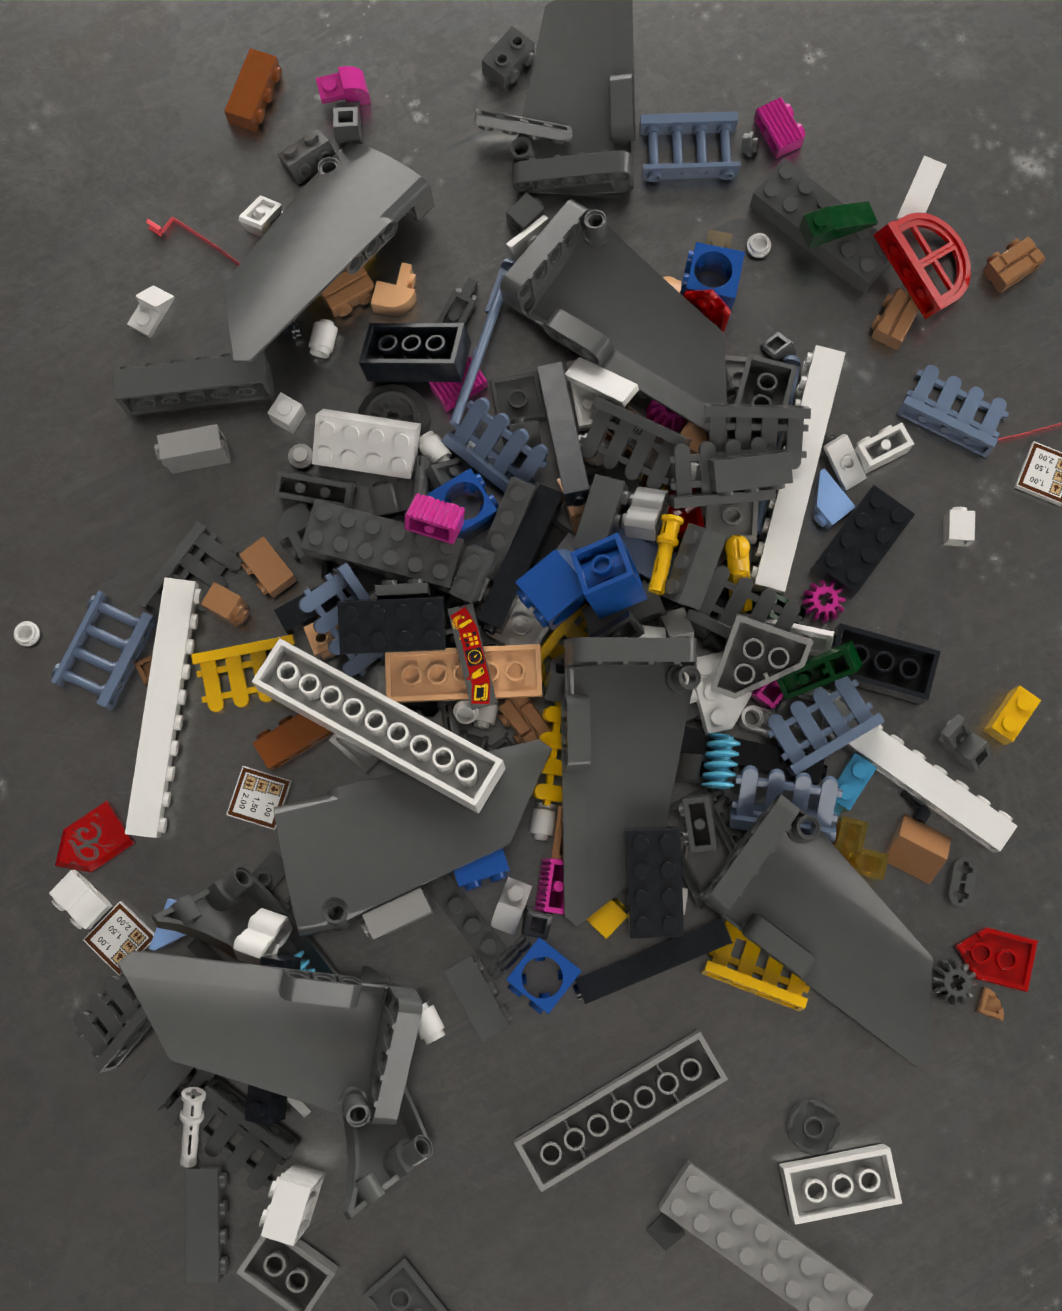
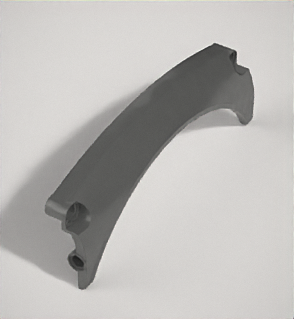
M237 866L225 878L214 882L210 887L193 897L186 895L173 903L168 909L151 917L156 927L177 931L197 938L239 961L233 950L234 941L237 936L241 935L248 928L251 916L259 909L264 908L287 916L292 925V931L287 941L278 949L277 954L294 956L303 950L304 954L301 957V961L310 960L306 970L315 968V972L338 974L309 935L300 937L296 921L292 915L243 866ZM406 1086L398 1119L394 1126L370 1124L367 1122L361 1127H353L347 1122L346 1117L342 1116L348 1156L347 1189L342 1211L348 1220L363 1208L378 1200L386 1193V1189L433 1154V1145L428 1138ZM356 1107L351 1112H356L361 1107Z

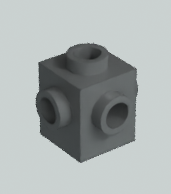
M526 417L511 418V423L507 427L510 432L513 433L521 428L525 429L529 434V439L526 443L529 447L532 448L541 444L539 421H526ZM502 436L503 444L506 445L508 440Z

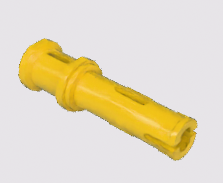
M672 514L661 515V521H663L660 535L656 536L658 550L648 591L654 594L663 595L665 593L673 550L679 545L678 533L680 525L684 523L683 518Z

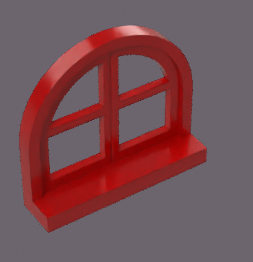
M911 213L897 221H891L873 235L925 320L958 300L967 290L971 278V264L968 252L955 230L940 218L927 213ZM917 227L933 231L946 242V245L932 252ZM905 230H911L926 255L920 260L917 258L902 234ZM952 252L956 263V279L954 284L951 283L938 262V259ZM929 264H932L948 290L943 295H940L924 269Z

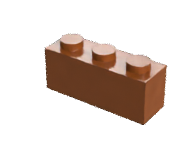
M252 48L249 49L224 110L228 123L256 131L258 124L263 122L265 116L264 109L266 104L271 102L274 84L280 80L282 68L279 65L277 56Z
M300 714L294 717L289 715L279 721L278 724L280 726L270 731V729H267L256 736L258 740L254 741L253 745L267 768L274 771L327 738L333 732Z

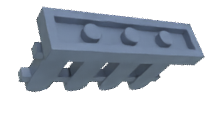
M928 365L924 371L918 370L915 377L919 381L914 391L909 389L897 415L987 458L998 441L997 438L1000 433L996 429L1000 420H1006L1009 413L1005 411L1007 407L1006 401L1002 398H995L990 404L982 400L984 391L980 387H973L968 393L961 390L962 382L957 376H950L944 382L937 378L939 370L934 365ZM933 386L942 390L936 402L928 398ZM955 397L964 401L959 413L950 409ZM978 408L986 411L981 424L973 420Z
M482 397L474 402L472 400L469 401L466 405L469 411L463 421L460 422L458 427H455V430L447 433L441 442L504 493L511 477H517L535 485L536 482L533 480V477L540 467L544 469L549 463L546 460L549 453L548 448L543 444H539L533 449L526 444L529 434L525 429L521 428L513 433L507 429L510 422L509 417L505 413H499L494 418L487 413L490 409V403L486 398ZM483 420L488 424V427L480 438L475 434V431ZM503 436L508 442L501 453H499L494 447L500 437ZM522 451L528 457L519 469L513 463Z
M347 563L339 564L332 569L336 575L332 576L331 573L325 575L326 582L313 591L309 588L302 591L305 596L300 599L298 604L301 611L311 612L315 610L319 618L313 624L315 632L324 634L329 631L334 637L328 644V650L333 655H340L339 631L335 627L338 625V608L336 605L328 612H325L321 604L334 595L339 600L371 599ZM344 588L347 590V592H348L349 595H350L348 598L346 597V595H345L344 592L342 591ZM385 653L345 654L349 660L343 664L342 670L348 676L359 674L362 677L367 673L364 668L378 658L381 661L385 660Z
M846 676L834 681L833 684L836 691L830 695L824 688L815 689L811 695L815 704L808 708L801 701L793 702L789 707L792 717L786 721L779 714H773L768 718L767 725L770 730L766 733L769 738L774 736L784 751V754L780 755L783 761L789 759L792 764L786 768L791 777L885 722L880 713L874 716L869 710L873 706L870 702L864 703L855 688L859 685L856 679L851 681ZM839 696L850 711V714L844 718L833 702ZM817 709L829 726L822 731L811 715ZM855 719L858 725L850 729L847 723ZM797 723L807 739L800 744L789 729V726ZM833 732L836 738L828 742L825 736ZM811 746L814 752L806 756L803 749Z
M752 765L746 766L742 771V775H736V784H740L738 800H732L729 828L749 830L770 803L779 794L783 795V790L793 791L791 802L809 816L815 817L820 823V830L830 842H835L837 834L835 822L838 820V813H834L836 797L842 798L843 790L838 788V782L835 777H825L822 780L821 786L811 785L810 775L804 772L796 776L795 783L785 781V774L780 769L772 770L769 773L768 779L758 778V769ZM757 786L767 788L764 803L754 802ZM810 794L819 795L817 810L807 809ZM806 820L800 825L803 834L807 835L810 832V824Z

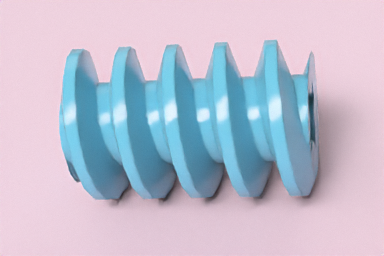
M709 733L708 736L714 739V741L707 742V747L713 751L706 752L705 757L712 761L704 763L703 767L710 770V772L702 774V777L709 782L702 783L701 786L715 789L734 787L735 784L728 781V778L736 777V773L730 771L729 768L738 765V763L731 760V757L739 756V753L732 750V747L740 746L741 743L734 740V737L730 735Z

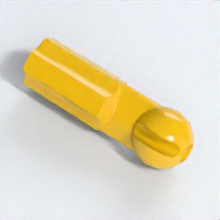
M732 535L725 542L724 548L727 554V568L730 571L728 581L737 585L742 577H749L751 579L750 543L742 535ZM729 589V599H730V597H731V595H732V593H733V591L730 590V589ZM747 598L741 612L753 609L752 600Z

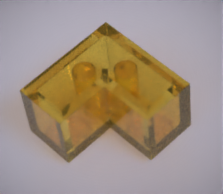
M845 816L839 817L836 822V839L832 844L862 878L884 881L889 854L863 848L869 822Z

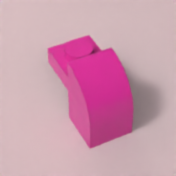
M338 67V73L316 78L322 104L344 99L346 102H360V106L371 103L364 73L357 67Z

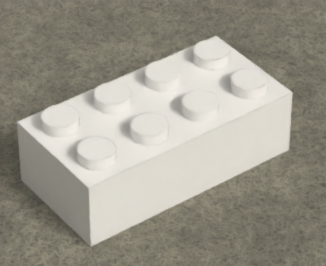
M322 409L315 417L312 464L411 479L415 474V459L418 457L421 423Z
M885 1144L779 1164L789 1216L795 1225L902 1204L891 1150Z
M294 1163L289 1169L286 1168L285 1173L282 1172L281 1176H278L270 1187L268 1198H271L272 1201L268 1208L264 1209L259 1226L263 1227L261 1236L294 1246L310 1225L326 1172L298 1163Z

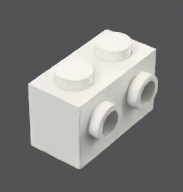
M900 423L894 427L889 425L878 432V435L872 438L867 436L856 443L855 452L865 474L908 453L914 442L903 423Z

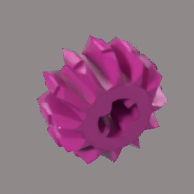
M653 399L646 407L647 419L677 433L687 423L685 418Z
M820 580L818 585L813 582L809 585L810 590H805L803 593L807 599L803 600L801 605L809 606L804 613L805 615L813 613L812 620L814 622L820 616L823 623H827L829 618L834 621L838 618L837 613L844 611L843 606L840 604H843L846 598L838 597L843 590L842 588L834 590L835 583L833 581L830 582L828 587H826L824 580ZM822 597L827 599L825 606L820 604Z

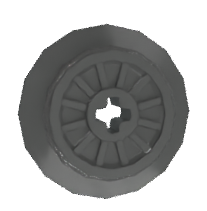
M389 384L378 387L364 398L358 408V414L389 419L388 416L393 414L394 417H397L396 420L421 423L420 437L429 430L430 415L427 404L418 392L405 385Z

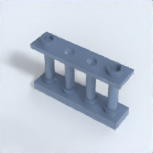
M738 112L640 115L639 135H646L648 137L649 164H643L642 180L658 182L664 179L721 178L729 180L738 177L741 163L740 161L731 162L730 133L736 131ZM707 133L720 134L722 162H707ZM670 134L672 136L673 164H659L658 135ZM683 134L696 135L697 163H683Z
M97 591L96 595L90 598L87 604L88 611L61 663L54 667L51 682L62 688L66 681L97 695V704L112 711L135 667L134 663L138 661L158 620L144 611L141 617L138 616L136 618L106 604L109 597L103 592ZM101 613L132 626L134 631L131 637L123 640L95 627ZM89 636H93L120 649L122 654L118 662L112 663L84 650L83 647ZM77 659L84 660L109 672L110 677L106 685H98L71 672Z

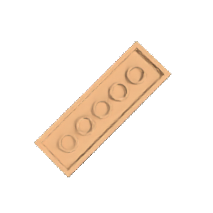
M540 644L483 646L496 699L542 697ZM457 648L385 653L386 697L397 703L469 699Z

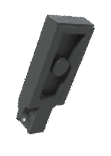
M468 278L463 289L458 287L456 291L453 290L436 323L466 324L478 299L474 295L478 288V281Z

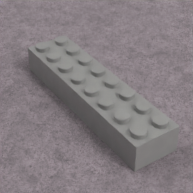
M696 1030L514 1139V1145L538 1188L543 1192L724 1083L728 1078L700 1031Z
M688 1159L657 1204L661 1212L799 1311H863L873 1296L867 1287Z

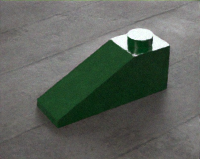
M869 201L827 206L804 214L799 229L808 249L876 226L878 221Z
M852 641L807 660L803 668L780 677L776 681L785 700L857 673L863 664Z

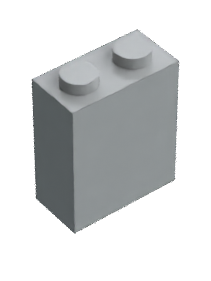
M217 424L157 435L158 444L154 445L156 457L158 460L161 459L163 466L167 467L172 474L231 463L227 439Z
M420 887L363 914L364 921L361 922V926L367 937L372 936L373 940H377L431 915L435 911L425 889Z

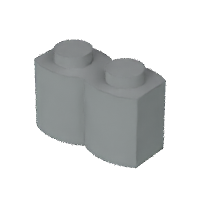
M638 487L635 493L630 495L629 509L627 513L623 514L621 519V527L624 528L626 537L656 541V536L660 534L663 522L661 521V515L667 514L669 509V493L667 490Z

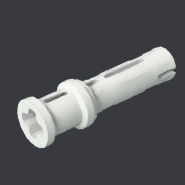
M189 1087L181 1093L183 1109L180 1111V1120L183 1123L180 1165L186 1168L194 1167L197 1164L199 1125L204 1119L202 1105L206 1099V1092L199 1087ZM189 1135H192L191 1145L189 1146Z

